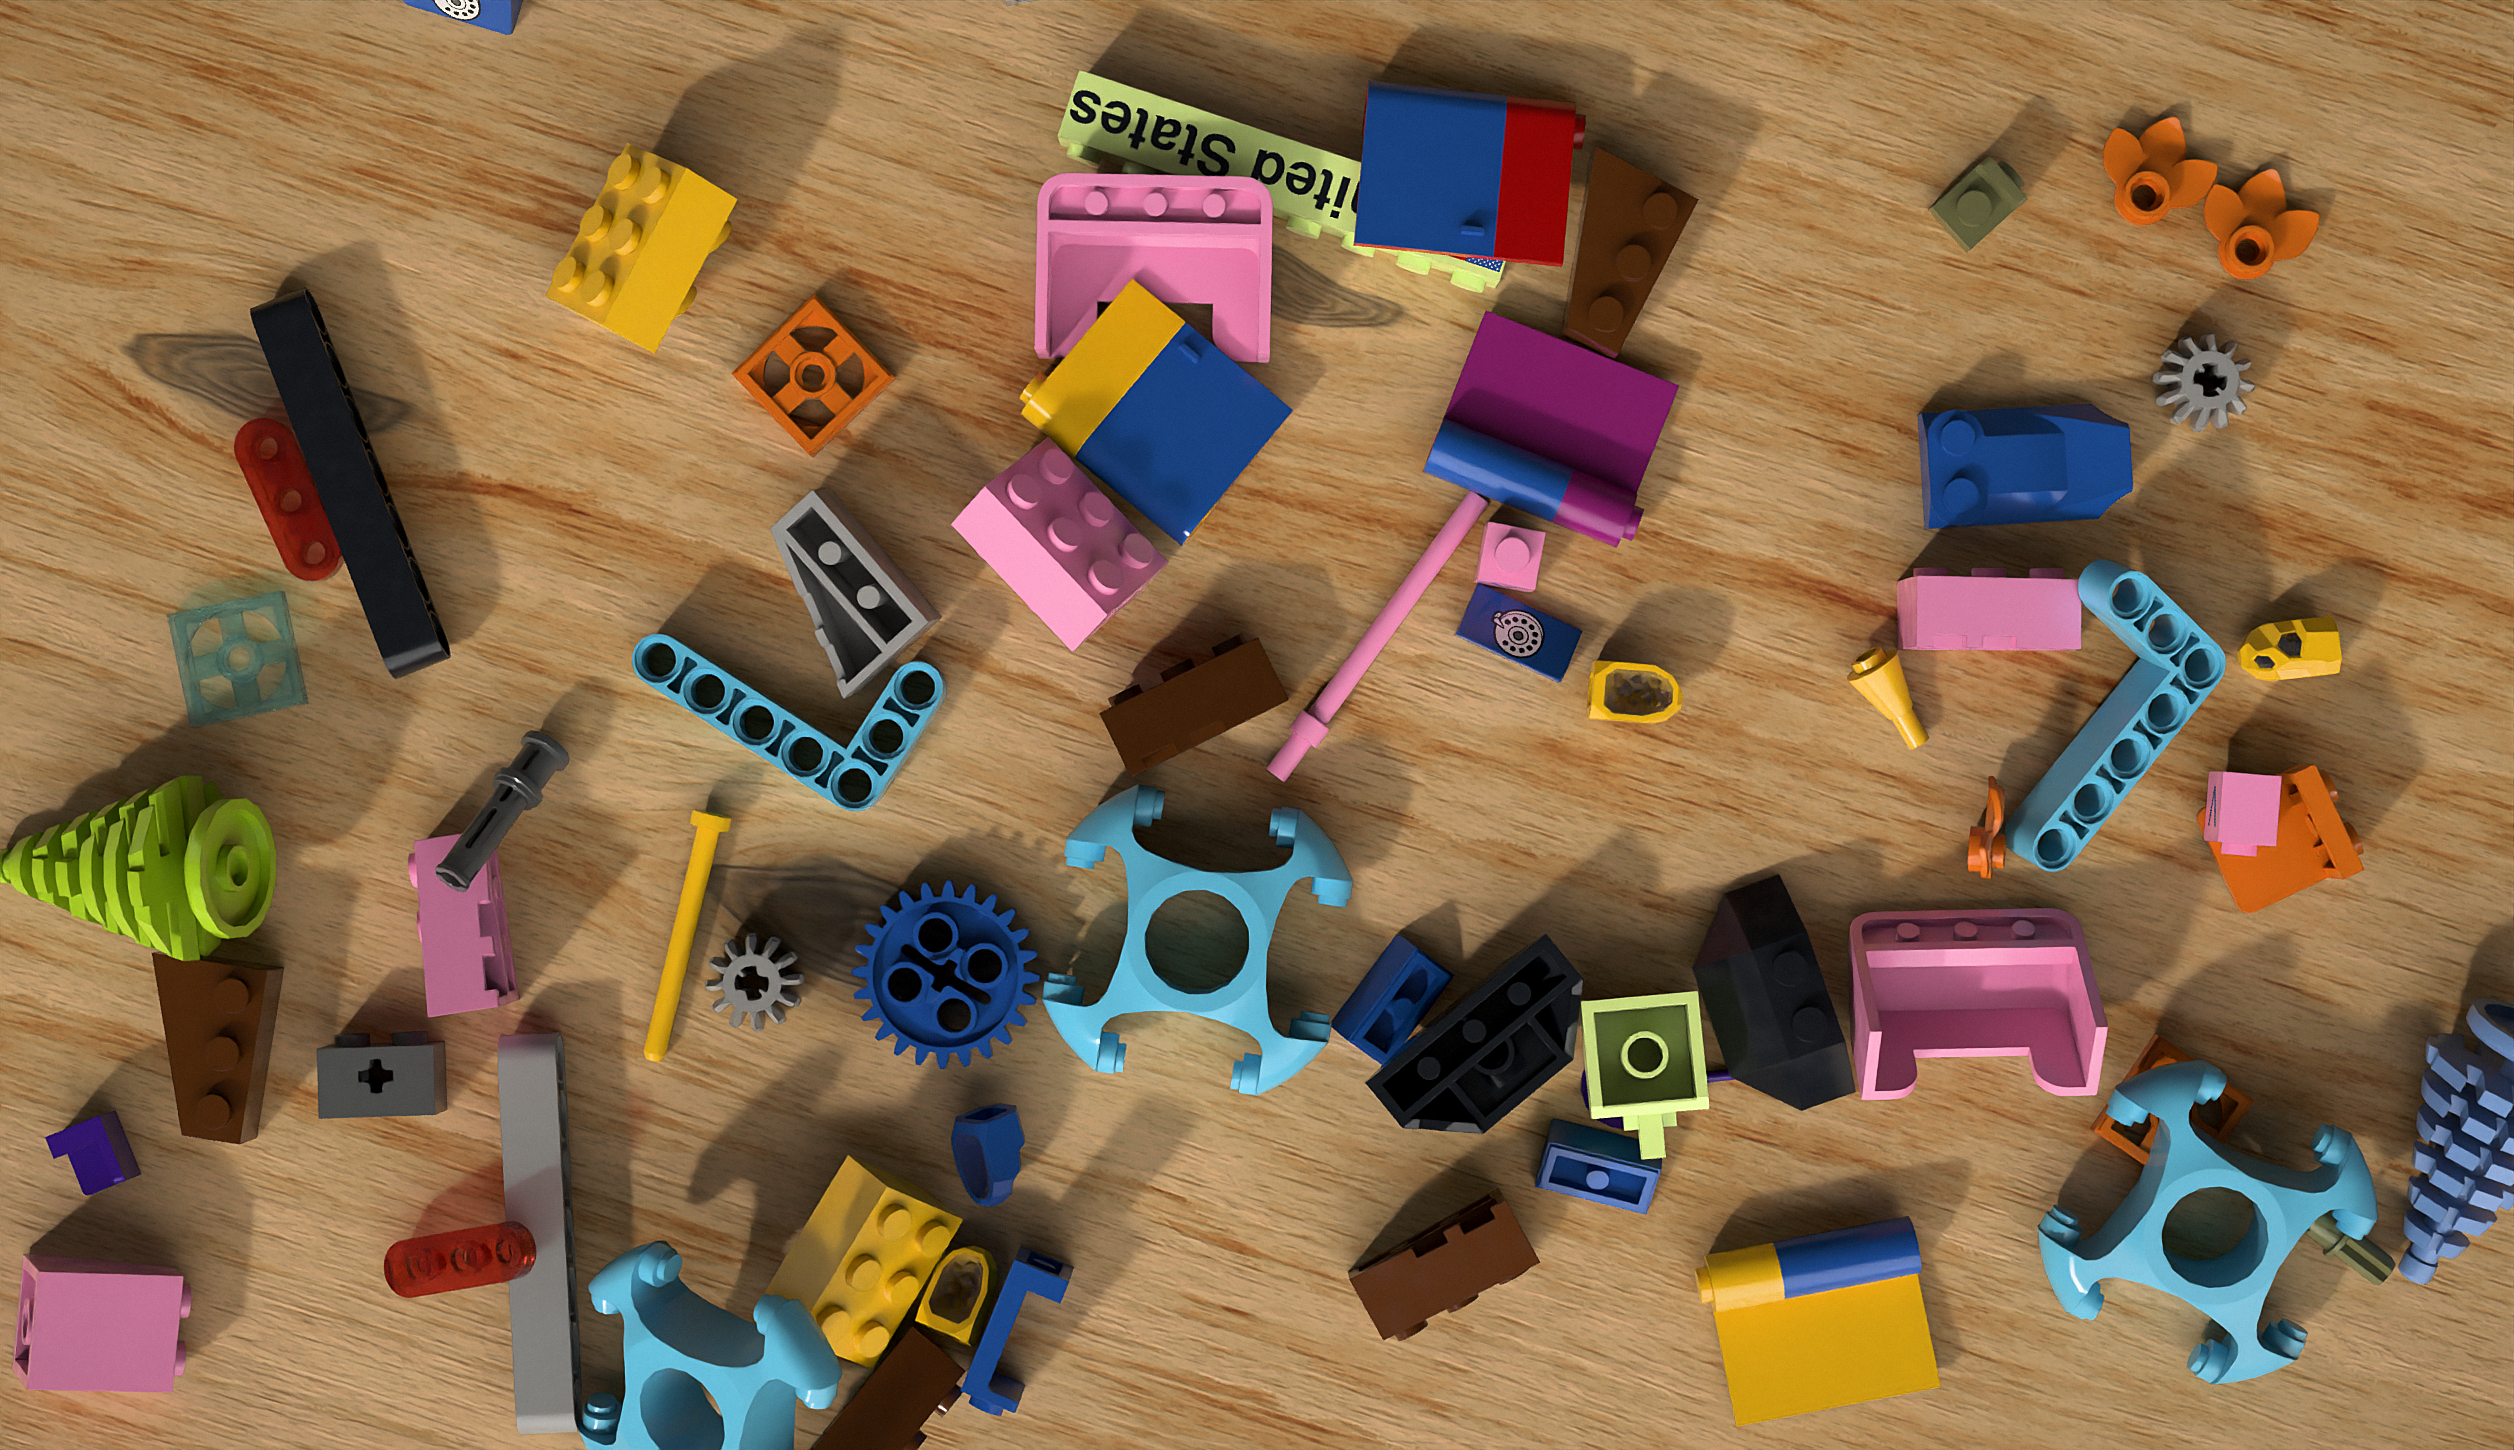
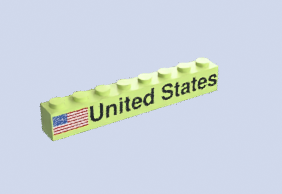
M1082 70L1078 72L1058 133L1060 145L1068 147L1066 156L1097 167L1100 165L1101 159L1122 165L1121 174L1239 176L1254 178L1265 185L1270 192L1273 202V215L1288 220L1286 229L1294 233L1318 239L1322 231L1343 238L1340 246L1354 253L1373 257L1377 249L1398 256L1395 264L1406 270L1428 275L1430 267L1452 274L1450 282L1458 287L1478 293H1483L1485 285L1496 289L1506 261L1353 246L1361 162Z

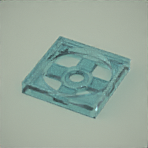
M275 591L167 615L191 728H199L309 704L285 591ZM253 611L266 618L277 629L281 639L257 643L248 638L243 612ZM218 618L223 640L222 645L216 653L194 657L191 641L195 633L205 621ZM237 648L246 650L250 656L248 667L242 671L234 670L228 661L230 653ZM286 662L285 672L279 686L270 697L261 702L256 677L261 673L264 666ZM223 675L232 682L237 707L227 709L209 701L201 693L199 680Z

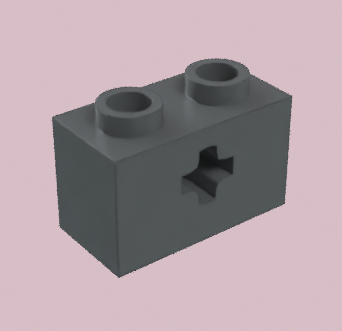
M428 1031L392 1033V1043H370V1033L334 1035V1045L317 1049L319 1119L437 1115L446 1111L445 1041L428 1042ZM382 1065L383 1069L393 1070V1080L383 1083L382 1079L371 1078V1068Z

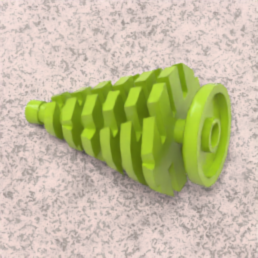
M183 775L163 783L160 787L155 786L137 793L131 798H124L109 804L102 810L96 809L78 816L73 822L68 820L48 828L45 833L38 832L17 842L13 849H0V883H11L17 892L67 910L72 916L102 924L104 930L118 935L129 936L135 939V942L149 948H156L168 956L182 961L200 960V955L207 957L221 944V938L247 937L261 925L271 906L276 884V848L271 827L258 806L246 798L224 799L213 781L203 785L202 775Z

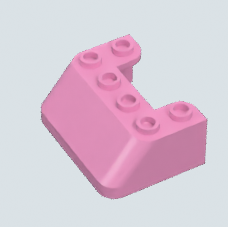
M1061 173L1048 179L1041 187L1037 201L1034 349L1038 357L1041 359H1064L1097 320L1098 302H1112L1133 278L1163 304L1213 305L1212 338L1214 345L1234 362L1269 363L1273 202L1268 189L1254 178L1239 176Z
M2054 908L1881 911L1861 914L1852 921L1848 942L1850 1040L1862 1100L1899 1099L1909 1095L1915 1089L1918 1071L1915 1058L2028 1056L2034 1080L2042 1089L2059 1096L2097 1095L2108 1024L2082 926L2073 915Z

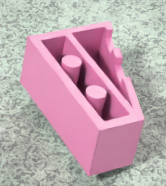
M1913 568V577L1897 581V650L2081 649L2079 579H2064V569L2062 568L2029 569V578H2006V568H1972L1971 577L1949 576V568Z
M462 834L414 841L415 853H410L408 856L410 879L413 887L418 888L419 911L417 912V928L423 951L428 1018L494 1008L520 1000L497 848L472 880L466 892H459L450 888L436 875L435 868L444 860Z

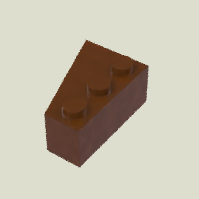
M1595 146L1589 156L1587 179L1561 335L1594 353L1613 360L1619 354L1699 199Z
M1243 633L1238 634L1212 647L1216 656L1212 660L1195 667L1190 658L1161 672L1160 675L1164 683L1145 692L1137 684L1108 698L1111 708L1099 714L1130 777L1143 773L1289 701L1258 637L1247 642Z
M161 951L153 952L152 958L181 1135L239 1145L256 1139L284 967L209 955L207 957L200 955V960L182 961L168 956Z
M1499 1188L1350 1270L1348 1276L1383 1341L1394 1335L1398 1341H1402L1427 1327L1428 1322L1426 1319L1446 1309L1449 1313L1455 1312L1479 1297L1478 1293L1498 1283L1499 1285L1505 1284L1541 1262Z
M911 1327L866 1379L840 1414L833 1419L824 1430L823 1435L810 1450H917L927 1438V1435L920 1428L930 1415L935 1412L940 1417H943L963 1393L960 1391L961 1387L956 1383L966 1370L914 1327Z

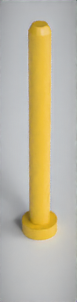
M692 809L689 824L697 826L643 1049L645 1059L661 1062L667 1053L720 832L729 833L732 821L731 817L722 814Z

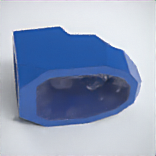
M998 1103L978 1107L955 1117L951 1144L957 1171L967 1193L975 1203L982 1206L993 1207L1003 1203L1012 1194L1013 1182L1020 1171V1149L1025 1143V1135L1016 1105Z

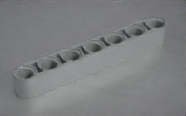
M560 1032L501 1035L498 1042L497 1057L516 1423L520 1435L579 1432L578 1424L583 1418L563 1038Z

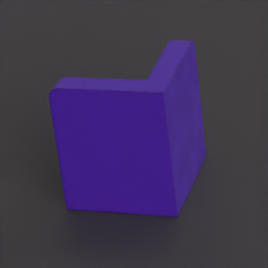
M116 1110L96 1116L45 1137L53 1159L68 1155L82 1192L87 1196L141 1175Z

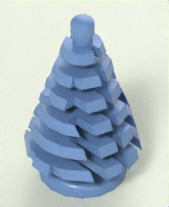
M2476 998L2472 1003L2466 1020L2474 1035L2479 1038L2473 1053L2465 1050L2463 1034L2437 1033L2435 1038L2430 1035L2427 1037L2425 1059L2427 1063L2431 1064V1068H2427L2422 1074L2420 1092L2426 1103H2423L2418 1109L2416 1128L2427 1143L2431 1140L2433 1144L2429 1146L2416 1140L2413 1145L2412 1164L2415 1169L2428 1174V1176L2419 1174L2418 1177L2411 1175L2409 1178L2407 1197L2411 1204H2413V1207L2419 1211L2407 1210L2405 1212L2403 1232L2413 1244L2411 1248L2406 1249L2398 1265L2401 1274L2412 1282L2418 1284L2430 1282L2439 1266L2437 1261L2440 1256L2449 1259L2456 1258L2470 1245L2468 1237L2462 1232L2480 1236L2496 1222L2497 1217L2494 1212H2496L2498 1207L2509 1211L2514 1206V1005L2491 998Z

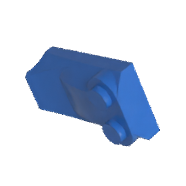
M2093 404L1968 411L1954 409L1946 412L1921 413L1917 415L1924 530L2099 519L2118 499L2132 492L2133 475L2129 425L2103 413Z

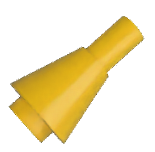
M1875 646L1858 655L1851 662L1854 670L1847 676V680L1888 720L1892 719L1909 749H1914L1924 744L1929 739V736L1912 709L1913 703L1898 651L1896 649L1884 651L1881 646Z

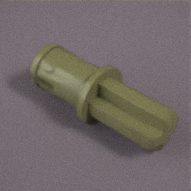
M2332 1210L2318 1217L2305 1233L2324 1248L2323 1254L2326 1257L2330 1258L2336 1255L2374 1285L2383 1283L2395 1268L2396 1264L2393 1258L2365 1236H2363L2362 1240H2357L2337 1229L2335 1224L2338 1220L2331 1215Z

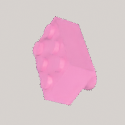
M1047 437L985 485L951 524L976 550L978 555L986 560L1072 652L1128 605L1169 563L1050 437Z

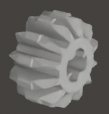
M2206 333L2202 335L2199 344L2191 336H2186L2178 340L2179 353L2172 350L2162 353L2160 359L2170 371L2157 372L2153 375L2152 380L2158 385L2168 386L2169 392L2159 395L2156 398V403L2158 406H2165L2172 402L2175 403L2176 408L2170 416L2172 423L2179 424L2190 415L2192 431L2201 432L2205 430L2208 421L2216 429H2220L2229 425L2228 412L2236 415L2245 412L2247 406L2237 394L2252 392L2255 384L2250 380L2239 378L2240 372L2251 367V361L2248 358L2235 363L2231 360V357L2236 352L2237 343L2230 340L2217 350L2215 334ZM2204 372V379L2213 381V389L2204 393L2203 386L2194 384L2193 377Z
M750 932L746 935L745 939L746 954L738 942L730 939L724 943V947L732 962L717 956L710 959L709 966L723 973L724 976L723 978L707 980L705 982V989L709 991L724 990L725 997L715 1001L712 1009L718 1013L732 1004L735 1007L729 1021L732 1027H739L743 1023L747 1012H750V1022L753 1031H762L766 1022L765 1011L777 1025L786 1021V1014L778 1001L791 1007L800 1005L801 997L786 988L787 985L804 983L806 980L805 974L799 972L786 973L785 967L795 963L799 958L795 951L785 954L780 959L775 957L781 946V938L777 936L771 937L767 941L763 952H761L758 933ZM749 966H756L759 976H768L769 987L767 986L759 990L763 997H754L753 989L751 987H743L742 977L751 974Z

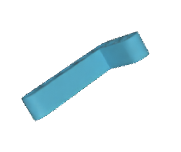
M2108 559L2096 560L2083 570L2078 582L2079 597L2084 605L2140 659L2016 809L2006 824L2004 834H2006V845L2010 851L2045 871L2057 872L2065 869L2073 862L2207 698L2225 672L2226 659L2220 646L2145 574ZM2119 583L2118 591L2116 595L2112 598L2113 590ZM2155 619L2154 626L2149 632L2150 625L2152 621ZM2190 655V659H2189L2188 663H2187L2186 666H2185L2186 660H2187L2188 656ZM2154 699L2153 705H2152V707L2150 708V710L2148 711L2149 705H2150V703L2152 702V700ZM2118 743L2117 749H2116V751L2114 752V754L2112 755V750L2114 749L2115 745ZM2079 789H2081V793L2079 794L2078 798L2075 800V796H2076L2077 792L2079 791ZM2045 833L2042 842L2038 845L2039 839Z
M651 634L642 638L632 653V666L636 675L643 682L838 807L848 811L867 810L874 807L882 799L947 695V682L943 673L937 667L922 661L909 662L901 666L893 675L847 747L678 638L666 634ZM667 644L675 653L676 664L668 675L659 677L651 671L648 665V658L656 646ZM917 671L927 672L935 683L933 696L928 702L923 704L912 703L907 699L904 692L907 678ZM709 675L717 676L725 687L723 700L713 708L704 707L697 697L699 682ZM763 706L771 712L774 718V726L767 737L758 740L747 732L745 719L753 708ZM885 720L895 721L903 731L902 744L892 753L881 752L873 741L875 728L880 722ZM806 737L815 739L823 750L821 763L810 771L801 769L794 760L796 744ZM855 768L864 770L872 781V789L869 796L860 802L848 799L842 790L844 776Z

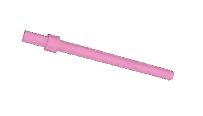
M1472 491L1468 492L1309 711L1301 710L1290 725L1289 729L1292 731V734L1266 770L1285 782L1311 746L1314 748L1319 746L1330 731L1326 727L1328 722L1487 507L1488 503Z

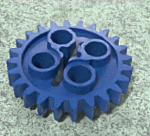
M953 880L946 881L942 896L935 895L929 882L923 883L921 887V900L917 902L906 890L900 892V902L903 909L898 912L893 907L883 904L880 910L887 923L884 926L871 922L865 925L868 933L875 938L874 943L858 944L855 947L858 953L869 958L868 965L851 969L852 975L867 979L868 985L853 994L854 999H871L873 1007L867 1010L861 1017L862 1020L881 1019L884 1024L875 1036L878 1041L892 1033L898 1037L894 1049L895 1055H900L909 1045L916 1047V1065H921L929 1053L933 1052L936 1053L940 1069L947 1067L951 1053H957L963 1066L967 1067L971 1064V1049L975 1047L978 1048L983 1056L989 1059L993 1056L991 1038L995 1037L1002 1043L1009 1045L1013 1039L1005 1025L1010 1022L1024 1027L1028 1022L1025 1016L1017 1010L1018 1005H1034L1037 1002V998L1024 990V985L1041 979V974L1025 970V962L1034 959L1039 953L1038 950L1034 949L1021 950L1019 944L1031 932L1029 927L1012 931L1009 924L1014 919L1017 910L1013 908L999 916L994 911L999 895L996 893L992 894L983 904L977 902V885L973 883L966 889L963 897L956 896ZM931 918L945 920L952 929L953 938L951 944L944 950L931 949L923 941V926ZM903 945H911L938 965H944L949 960H953L958 964L955 969V975L970 985L988 993L991 997L990 1003L984 1004L978 1001L970 993L954 983L948 984L943 989L935 984L938 979L936 971L906 956L902 952ZM980 949L994 951L1002 961L1001 973L998 978L992 981L979 979L973 974L971 969L972 956ZM908 967L919 974L922 980V988L916 998L903 999L894 992L891 979L897 969ZM958 998L969 1006L971 1020L966 1028L954 1030L948 1028L943 1023L940 1017V1009L945 1000Z

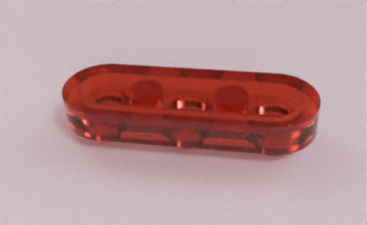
M257 418L247 422L240 428L235 437V456L286 568L292 575L305 581L322 582L332 578L341 569L344 558L294 434L286 425L273 419ZM273 438L277 443V452L272 458L264 459L260 453V446L264 440ZM296 490L301 496V504L298 509L289 512L284 506V497L288 492ZM319 542L325 549V556L320 563L312 564L308 559L307 552L312 544Z
M505 1221L409 1238L394 1243L388 1249L384 1259V1275L390 1288L397 1295L405 1298L503 1283L522 1278L532 1270L536 1260V1244L531 1232L523 1224L516 1221Z

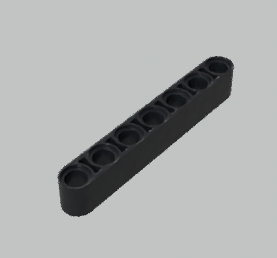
M304 287L250 308V315L256 334L388 671L393 678L398 679L449 659L451 651L448 640L314 297Z

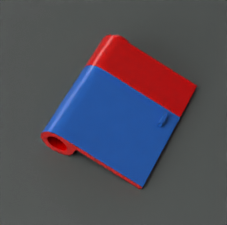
M1368 81L1363 116V148L1353 246L1562 267L1573 149H1582L1586 115L1576 114V103L1570 101Z

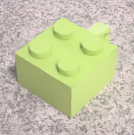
M1698 991L1581 1001L1579 1011L1590 1119L1623 1116L1624 1131L1638 1129L1642 1160L1666 1158L1663 1127L1677 1126L1676 1112L1709 1109Z

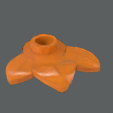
M2172 116L2151 125L2141 134L2139 139L2123 129L2114 128L2105 143L2103 165L2108 176L2116 185L2114 190L2116 210L2124 220L2133 225H2151L2165 217L2170 209L2193 207L2205 197L2216 179L2217 164L2199 159L2185 160L2187 154L2185 137L2180 120L2177 117ZM2136 188H2144L2150 193L2151 203L2148 207H2140L2134 202L2133 192Z
M2268 169L2250 178L2240 188L2238 193L2223 185L2214 184L2205 199L2203 208L2206 227L2219 241L2217 248L2218 260L2222 268L2236 279H2256L2268 272L2275 261L2298 257L2307 249L2317 232L2320 218L2318 213L2307 210L2286 211L2287 203L2284 188L2275 169ZM2240 242H2247L2253 247L2254 257L2251 262L2243 261L2238 257L2237 246Z
M1994 776L1988 777L1989 791L1985 827L1971 826L1968 846V872L1980 873L1982 879L1990 880L1992 879L1993 868L2004 869L2006 855V834H1997L2004 818L2005 793L2003 786L1997 785Z

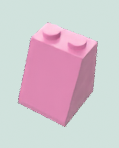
M23 1254L12 1369L27 1390L173 1392L174 1376H182L185 1367V1342L178 1341L180 1318H188L191 1286L189 1283H183L184 1276L174 1267Z

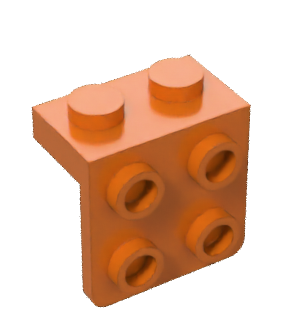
M2295 764L2271 775L2282 776L2276 846L2257 845L2256 857L2221 854L2222 842L2206 841L2236 907L2243 913L2257 912L2327 878L2344 880L2365 870L2359 858V855L2364 853L2362 842L2353 826L2349 822L2343 824L2334 803L2339 800V796L2331 777L2323 769L2318 771L2315 764ZM2206 806L2201 808L2196 815V821L2203 836Z

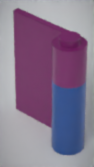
M1485 310L1423 472L1610 546L1617 547L1621 538L1632 541L1640 524L1644 509L1635 506L1638 496L1637 491L1679 386Z

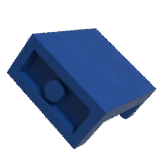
M1022 1245L1020 1246L960 1390L971 1395L969 1404L981 1411L996 1416H1001L1004 1409L1012 1413L1016 1412L1025 1384L998 1373L996 1365L1027 1290L1060 1304L1074 1269L1073 1266Z

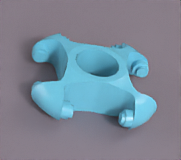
M1135 785L1113 796L1087 815L1067 836L1064 856H1066L1065 865L1094 869L1095 861L1104 862L1106 846H1111L1120 853L1126 866L1128 888L1127 935L1118 966L1108 990L1100 999L1091 1003L1083 1002L1085 987L1077 985V976L1049 972L1048 981L1044 982L1042 1001L1063 1039L1077 1056L1095 1072L1114 1074V1071L1123 1072L1127 1044L1119 1043L1120 1034L1103 1031L1105 1023L1110 1018L1122 1013L1144 1011L1189 1012L1221 1021L1248 1032L1259 1042L1262 1053L1261 1055L1244 1053L1243 1061L1234 1060L1230 1089L1239 1090L1238 1093L1260 1095L1279 1086L1307 1066L1329 1043L1332 1025L1329 1023V1014L1302 1010L1300 1018H1291L1289 1033H1283L1273 1025L1268 1013L1266 992L1267 950L1286 894L1297 880L1311 876L1313 879L1310 893L1319 895L1318 903L1346 907L1347 900L1351 899L1353 879L1342 856L1319 825L1300 808L1282 806L1281 809L1272 808L1268 836L1277 837L1276 846L1292 848V854L1285 863L1273 868L1245 871L1207 870L1175 861L1148 850L1137 840L1134 825L1151 827L1152 819L1161 820L1165 791L1157 790V787ZM1207 890L1224 896L1240 910L1248 927L1249 948L1242 966L1229 980L1212 988L1188 989L1171 983L1156 969L1148 952L1147 929L1153 913L1166 899L1183 891Z
M2201 1059L2155 1067L2134 1075L2115 1086L2107 1102L2109 1105L2106 1110L2107 1115L2124 1125L2132 1126L2134 1121L2144 1123L2148 1114L2151 1113L2159 1117V1125L2148 1161L2144 1165L2138 1182L2102 1228L2088 1239H2079L2083 1232L2082 1228L2077 1225L2079 1218L2067 1209L2054 1205L2051 1211L2046 1212L2041 1223L2037 1226L2039 1249L2045 1272L2055 1295L2066 1313H2070L2082 1320L2085 1318L2091 1321L2094 1320L2104 1301V1295L2100 1293V1284L2097 1282L2102 1278L2118 1277L2146 1284L2181 1297L2209 1315L2227 1330V1334L2221 1343L2209 1339L2204 1345L2198 1343L2193 1348L2187 1361V1368L2192 1370L2195 1376L2210 1384H2223L2256 1378L2276 1371L2299 1359L2298 1356L2306 1344L2305 1338L2308 1334L2303 1327L2293 1321L2282 1318L2279 1323L2270 1321L2265 1331L2262 1332L2257 1329V1323L2265 1297L2278 1268L2307 1229L2318 1217L2333 1210L2331 1215L2338 1220L2335 1227L2354 1239L2362 1240L2363 1236L2369 1234L2373 1225L2378 1220V1211L2372 1176L2365 1158L2350 1132L2335 1125L2328 1126L2322 1124L2311 1142V1150L2315 1151L2314 1160L2322 1164V1166L2313 1171L2304 1172L2266 1163L2234 1152L2189 1119V1111L2194 1101L2204 1105L2209 1099L2217 1100L2227 1082V1075L2221 1073L2220 1068ZM2221 1186L2240 1191L2251 1199L2253 1216L2248 1232L2233 1250L2216 1259L2195 1261L2177 1256L2163 1246L2161 1233L2167 1214L2182 1197L2199 1188Z
M654 1241L635 1247L616 1257L594 1277L588 1285L594 1308L604 1314L621 1312L624 1319L623 1344L626 1392L623 1405L613 1395L608 1393H594L588 1397L587 1403L583 1408V1419L578 1424L580 1435L587 1450H794L795 1404L797 1397L803 1400V1403L810 1408L825 1409L832 1405L833 1399L837 1396L838 1382L843 1374L842 1369L824 1332L799 1299L789 1300L777 1294L772 1296L765 1294L759 1299L754 1309L753 1318L757 1324L743 1320L700 1297L679 1279L678 1274L681 1269L682 1258L667 1241ZM699 1381L716 1400L721 1415L717 1413L706 1399Z

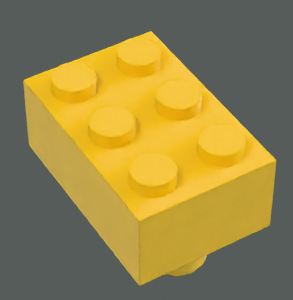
M627 143L621 155L612 162L608 170L607 181L596 202L584 214L580 223V231L569 252L556 266L552 275V283L545 296L590 322L655 354L672 321L683 314L696 298L697 289L693 282L707 256L719 248L731 233L732 224L727 219L738 199L686 167Z
M848 1155L763 1295L769 1294L772 1296L777 1294L789 1300L799 1299L824 1332L835 1355L873 1369L963 1219L925 1188Z

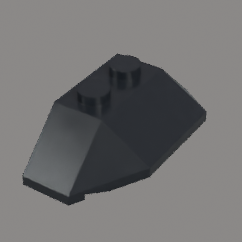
M1777 874L1723 893L1717 907L1718 909L1691 968L1729 1076L1801 1111L1856 1092L1844 1035L1808 933L1780 875Z
M1545 933L1494 968L1407 1040L1365 1083L1402 1128L1484 1134L1574 1059L1583 978Z

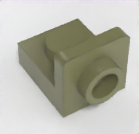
M1988 156L1928 211L1967 253L2028 198L2020 190L2024 183L2018 173L2006 162L2001 160L1996 163Z

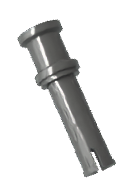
M530 730L526 732L521 740L522 749L508 768L503 767L497 771L493 782L494 792L475 818L468 824L466 830L444 860L435 868L437 877L447 886L459 892H466L472 880L494 850L500 845L502 839L523 810L528 811L537 807L542 801L543 795L541 791L556 771L564 770L569 764L570 758L568 753L553 738L539 731Z

